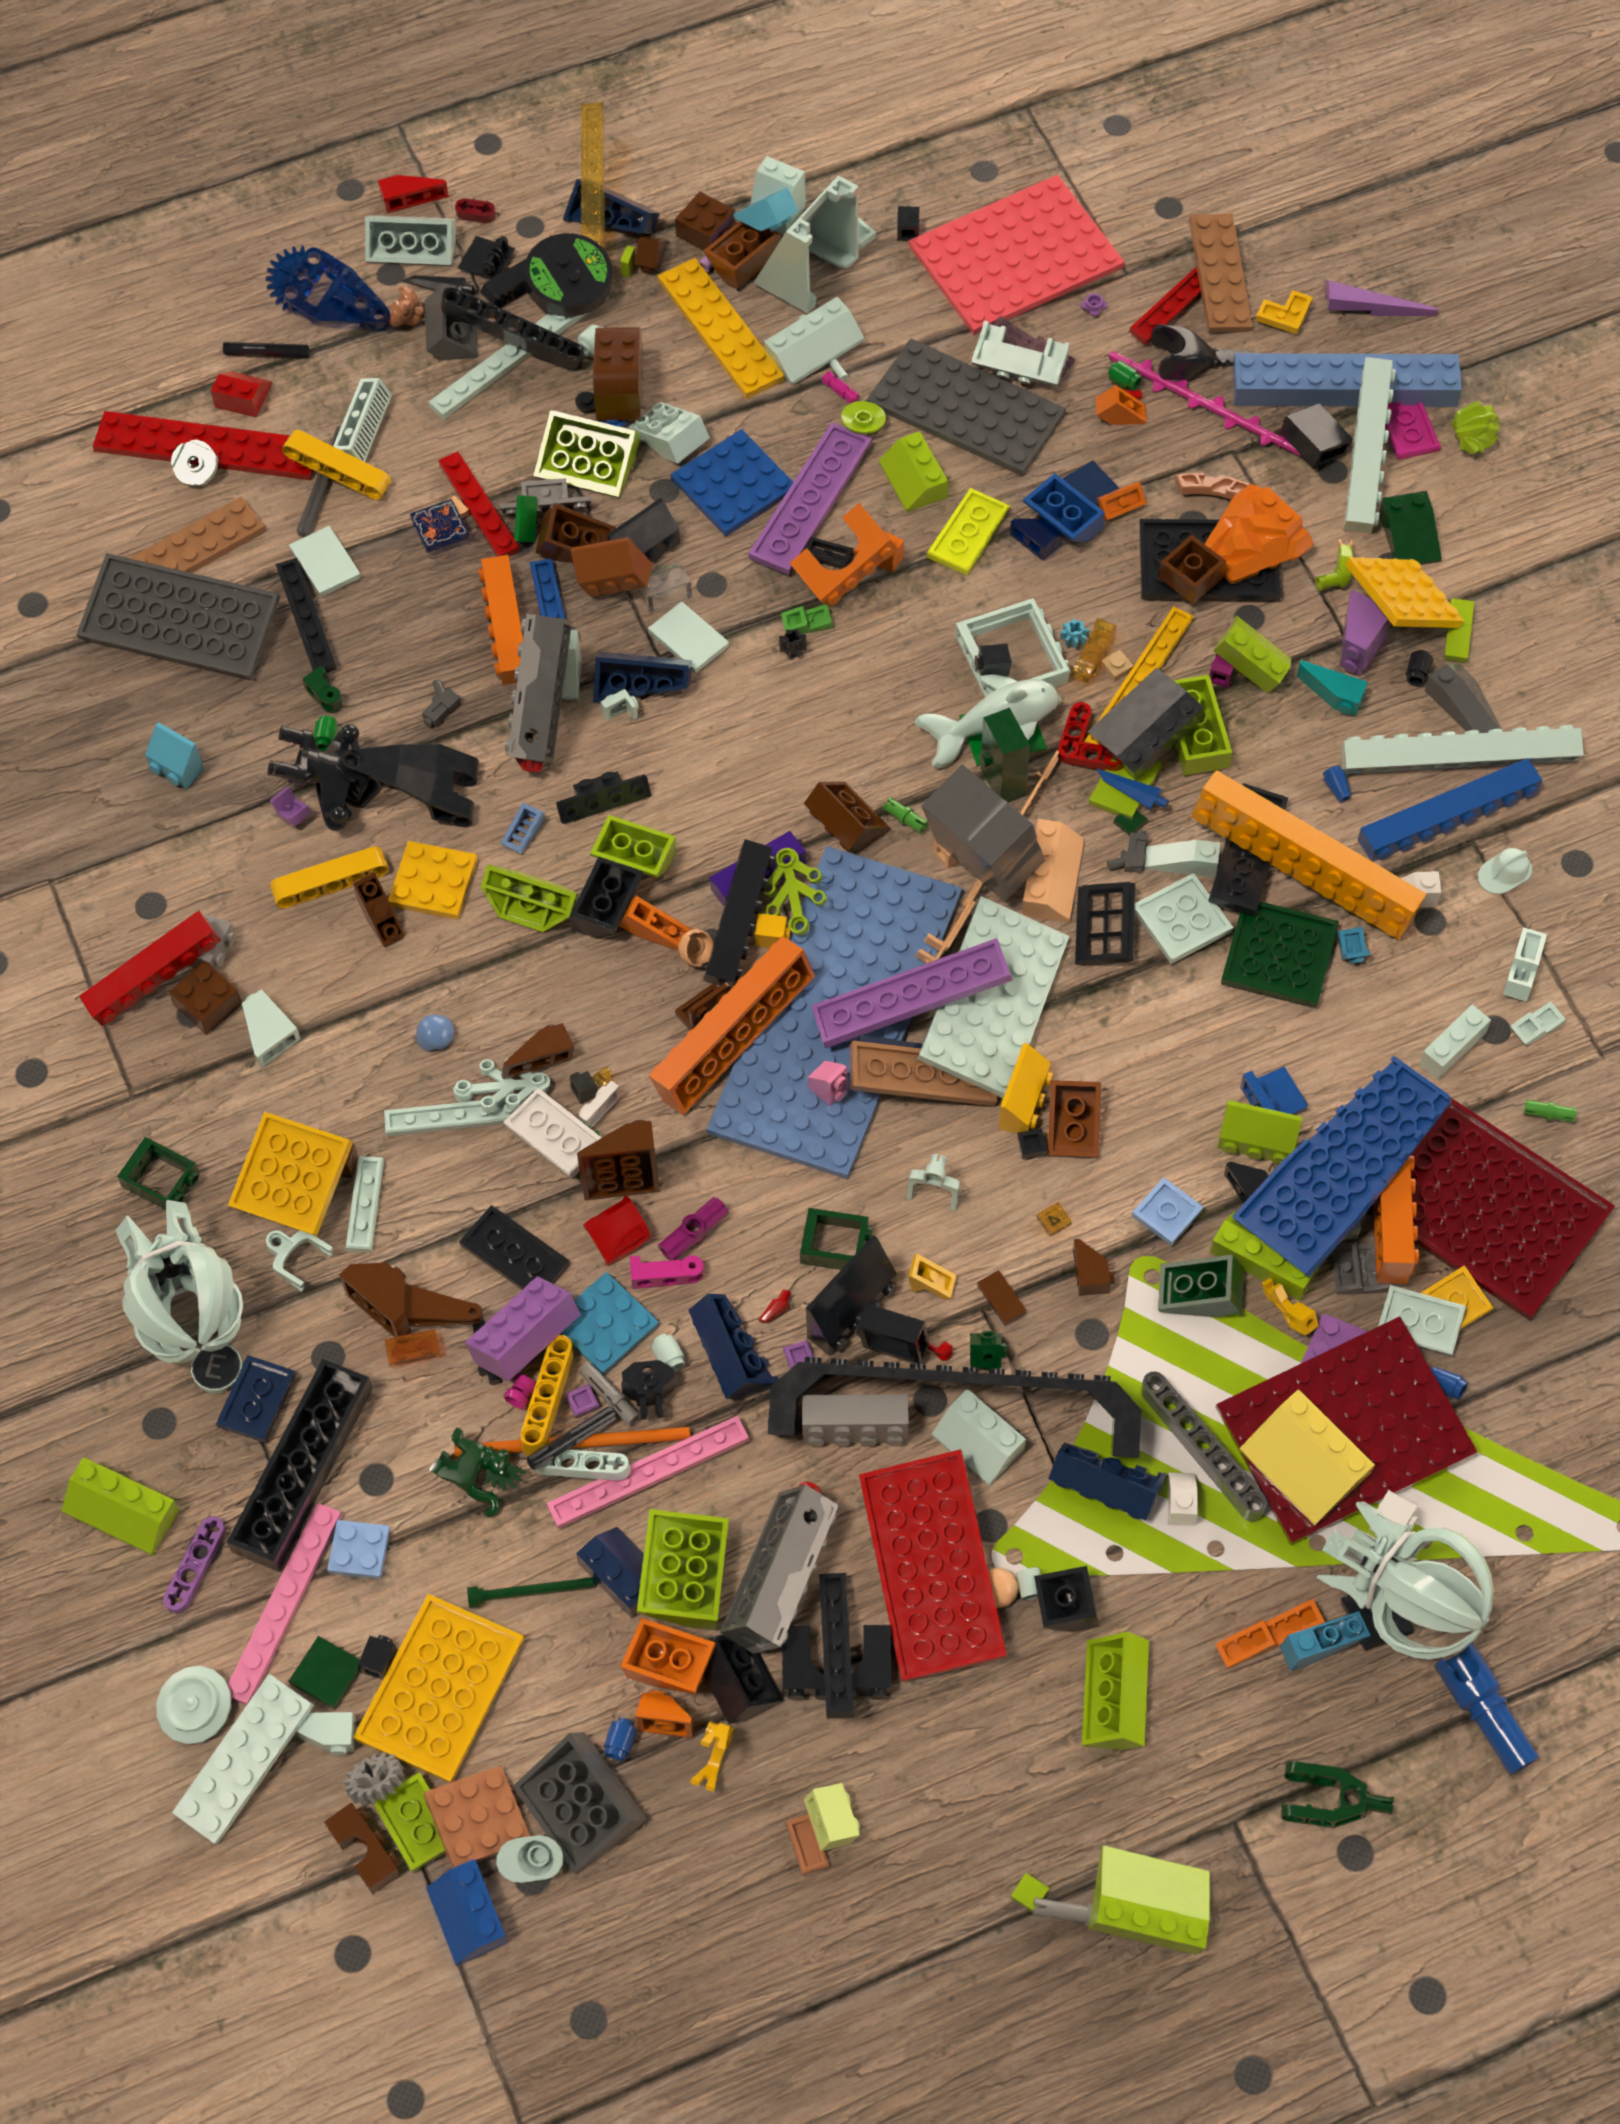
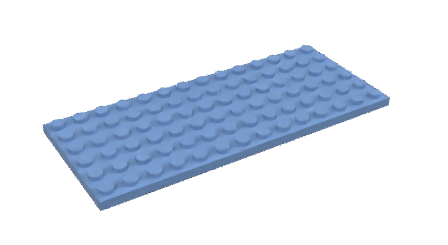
M826 846L817 867L823 874V880L819 884L811 883L810 887L823 891L827 896V903L819 907L809 897L805 896L801 907L803 916L810 923V929L803 936H797L791 931L789 939L804 950L815 977L737 1058L707 1127V1134L848 1180L882 1094L850 1090V1044L852 1041H857L858 1037L825 1048L811 1005L926 964L914 956L919 949L935 957L938 950L924 942V938L930 933L939 940H944L961 897L962 887ZM818 873L814 874L813 879L818 877ZM823 895L817 896L816 901H821ZM800 924L797 930H801L804 924ZM912 1017L863 1035L903 1041ZM824 1061L843 1064L847 1067V1093L839 1102L835 1101L831 1106L808 1088V1076Z

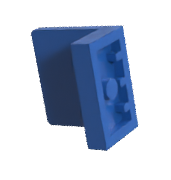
M1285 1067L1257 1078L1253 1071L1243 1074L1240 1088L1250 1105L1292 1115L1307 1109V1102Z

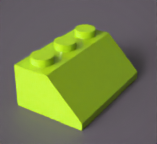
M920 431L899 438L879 459V464L906 513L948 498V480Z
M1238 616L1233 619L1213 649L1216 654L1266 693H1269L1280 684L1291 667V658Z
M608 815L590 852V856L595 858L602 857L658 878L668 871L677 852L676 839L673 835Z
M1228 1100L1217 1148L1222 1149L1226 1153H1240L1252 1159H1266L1279 1165L1295 1150L1303 1117Z

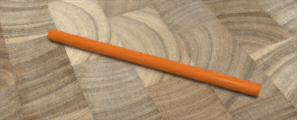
M690 1427L592 1434L570 1449L680 1441L690 1437ZM549 1437L548 1443L558 1437ZM521 1439L480 1442L487 1448L493 1446L494 1451L506 1449L509 1453L523 1452ZM531 1439V1440H529L528 1442H529V1443H535V1442H537L538 1440H537V1439ZM454 1444L455 1457H460L462 1451Z

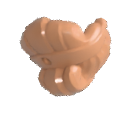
M405 286L399 287L401 296L390 307L386 308V312L390 317L389 325L397 327L407 323L409 326H416L424 318V308L412 289Z

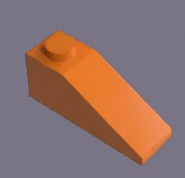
M638 896L630 901L619 925L637 937L679 951L678 944L682 936L692 930Z

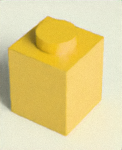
M758 913L754 934L755 946L770 948L782 936L788 940L790 939L791 930L787 926V917Z

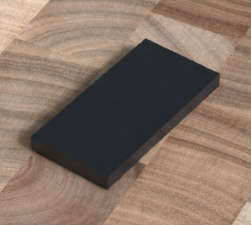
M492 1205L459 1241L461 1247L521 1290L537 1276L554 1284L570 1265V1260Z

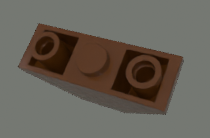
M372 872L352 882L363 914L383 947L404 937L405 934L376 873Z

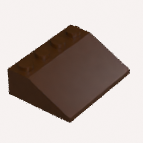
M635 1120L632 1123L624 1124L577 1152L585 1201L660 1192L651 1121Z

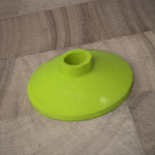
M857 401L850 403L842 410L841 421L850 431L869 434L880 430L884 426L886 415L884 410L874 403Z

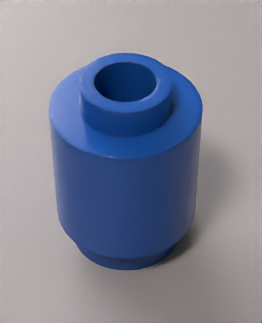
M618 1718V1721L611 1722L603 1746L605 1748V1756L614 1760L625 1761L626 1756L630 1754L637 1733V1729L633 1727L634 1722L625 1718Z

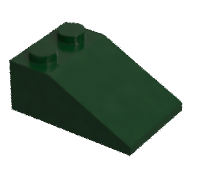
M1427 491L1382 498L1379 517L1393 559H1413L1420 563V565L1441 562L1442 557L1434 512Z
M1233 1255L1161 1264L1159 1312L1209 1317L1242 1314L1244 1268Z

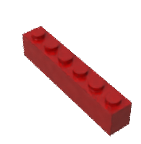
M198 910L79 995V998L92 1018L103 1026L106 1023L112 1022L125 1009L133 1007L136 1001L143 996L152 993L164 981L173 978L182 968L194 963L196 958L203 953L212 950L222 940L209 920Z

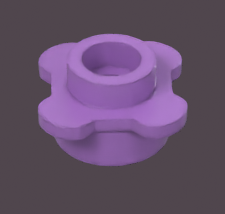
M1092 293L1086 297V301L1081 303V308L1087 310L1091 316H1098L1102 309L1107 308V302L1103 301L1101 295Z

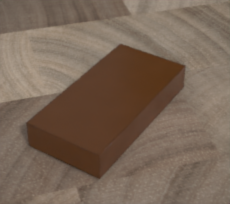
M999 1270L977 1282V1287L1004 1326L1026 1314L1025 1307Z

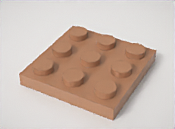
M501 1765L424 1792V1800L451 1868L473 1859L477 1863L497 1856L500 1848L507 1841L530 1836Z

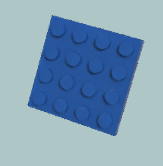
M742 429L670 474L674 484L725 537L782 501L793 484V481Z

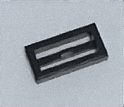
M811 537L806 546L820 564L839 569L848 566L854 551L852 547Z

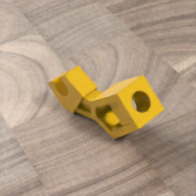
M1270 1278L1262 1282L1265 1296L1283 1313L1282 1315L1289 1328L1306 1336L1319 1327L1316 1312L1299 1301L1293 1305L1287 1299L1288 1296L1282 1284L1278 1283L1274 1286L1273 1280Z

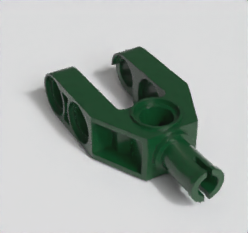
M1296 1761L1286 1763L1285 1779L1299 1783L1335 1787L1339 1789L1340 1793L1337 1801L1338 1808H1334V1810L1313 1808L1311 1804H1306V1806L1282 1804V1820L1336 1828L1363 1819L1367 1811L1387 1813L1389 1815L1393 1813L1394 1805L1392 1804L1394 1803V1797L1369 1794L1367 1784L1340 1767ZM1344 1796H1355L1358 1804L1350 1805L1346 1803Z

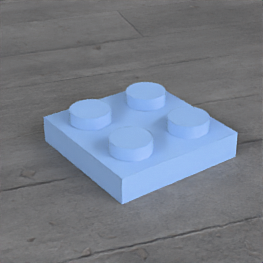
M1163 1177L1132 1212V1217L1172 1246L1203 1212L1204 1207Z
M337 1520L327 1569L328 1573L381 1580L390 1527L387 1525Z

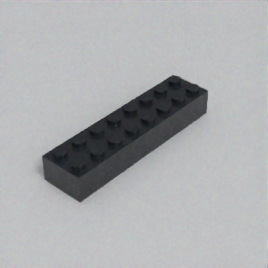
M325 1359L321 1360L227 1540L232 1553L277 1572L280 1571L373 1390L369 1377Z

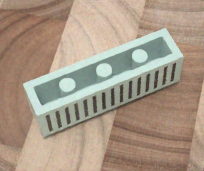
M380 378L360 379L333 447L364 462L392 396Z

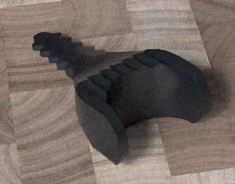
M1159 324L1152 329L1150 339L1154 346L1165 348L1173 353L1164 358L1158 367L1160 377L1166 380H1186L1209 366H1216V364L1224 365L1225 363L1233 364L1235 353H1253L1246 349L1243 351L1239 349L1232 351L1229 348L1226 350L1222 348L1215 350L1190 329L1177 325Z

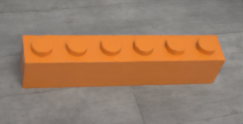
M504 555L481 559L483 568L478 569L480 583L485 582L486 587H481L483 601H488L489 606H484L486 619L492 620V624L488 625L490 639L495 638V643L491 644L493 658L498 657V662L494 663L496 677L501 676L502 685L517 683L514 676L516 666H520L521 657H518V646L520 642L523 643V636L509 556Z

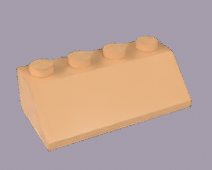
M1038 819L1036 827L1037 842L1041 847L1045 861L1027 879L1022 915L1070 923L1084 838L1062 822Z

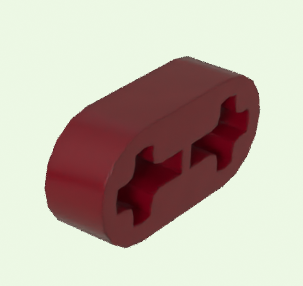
M462 198L455 203L456 215L461 220L490 223L496 218L495 206L491 202Z

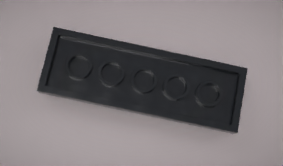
M1245 783L1242 784L1278 807L1286 809L1288 797ZM1226 838L1208 901L1255 916L1270 863L1261 860L1258 856Z

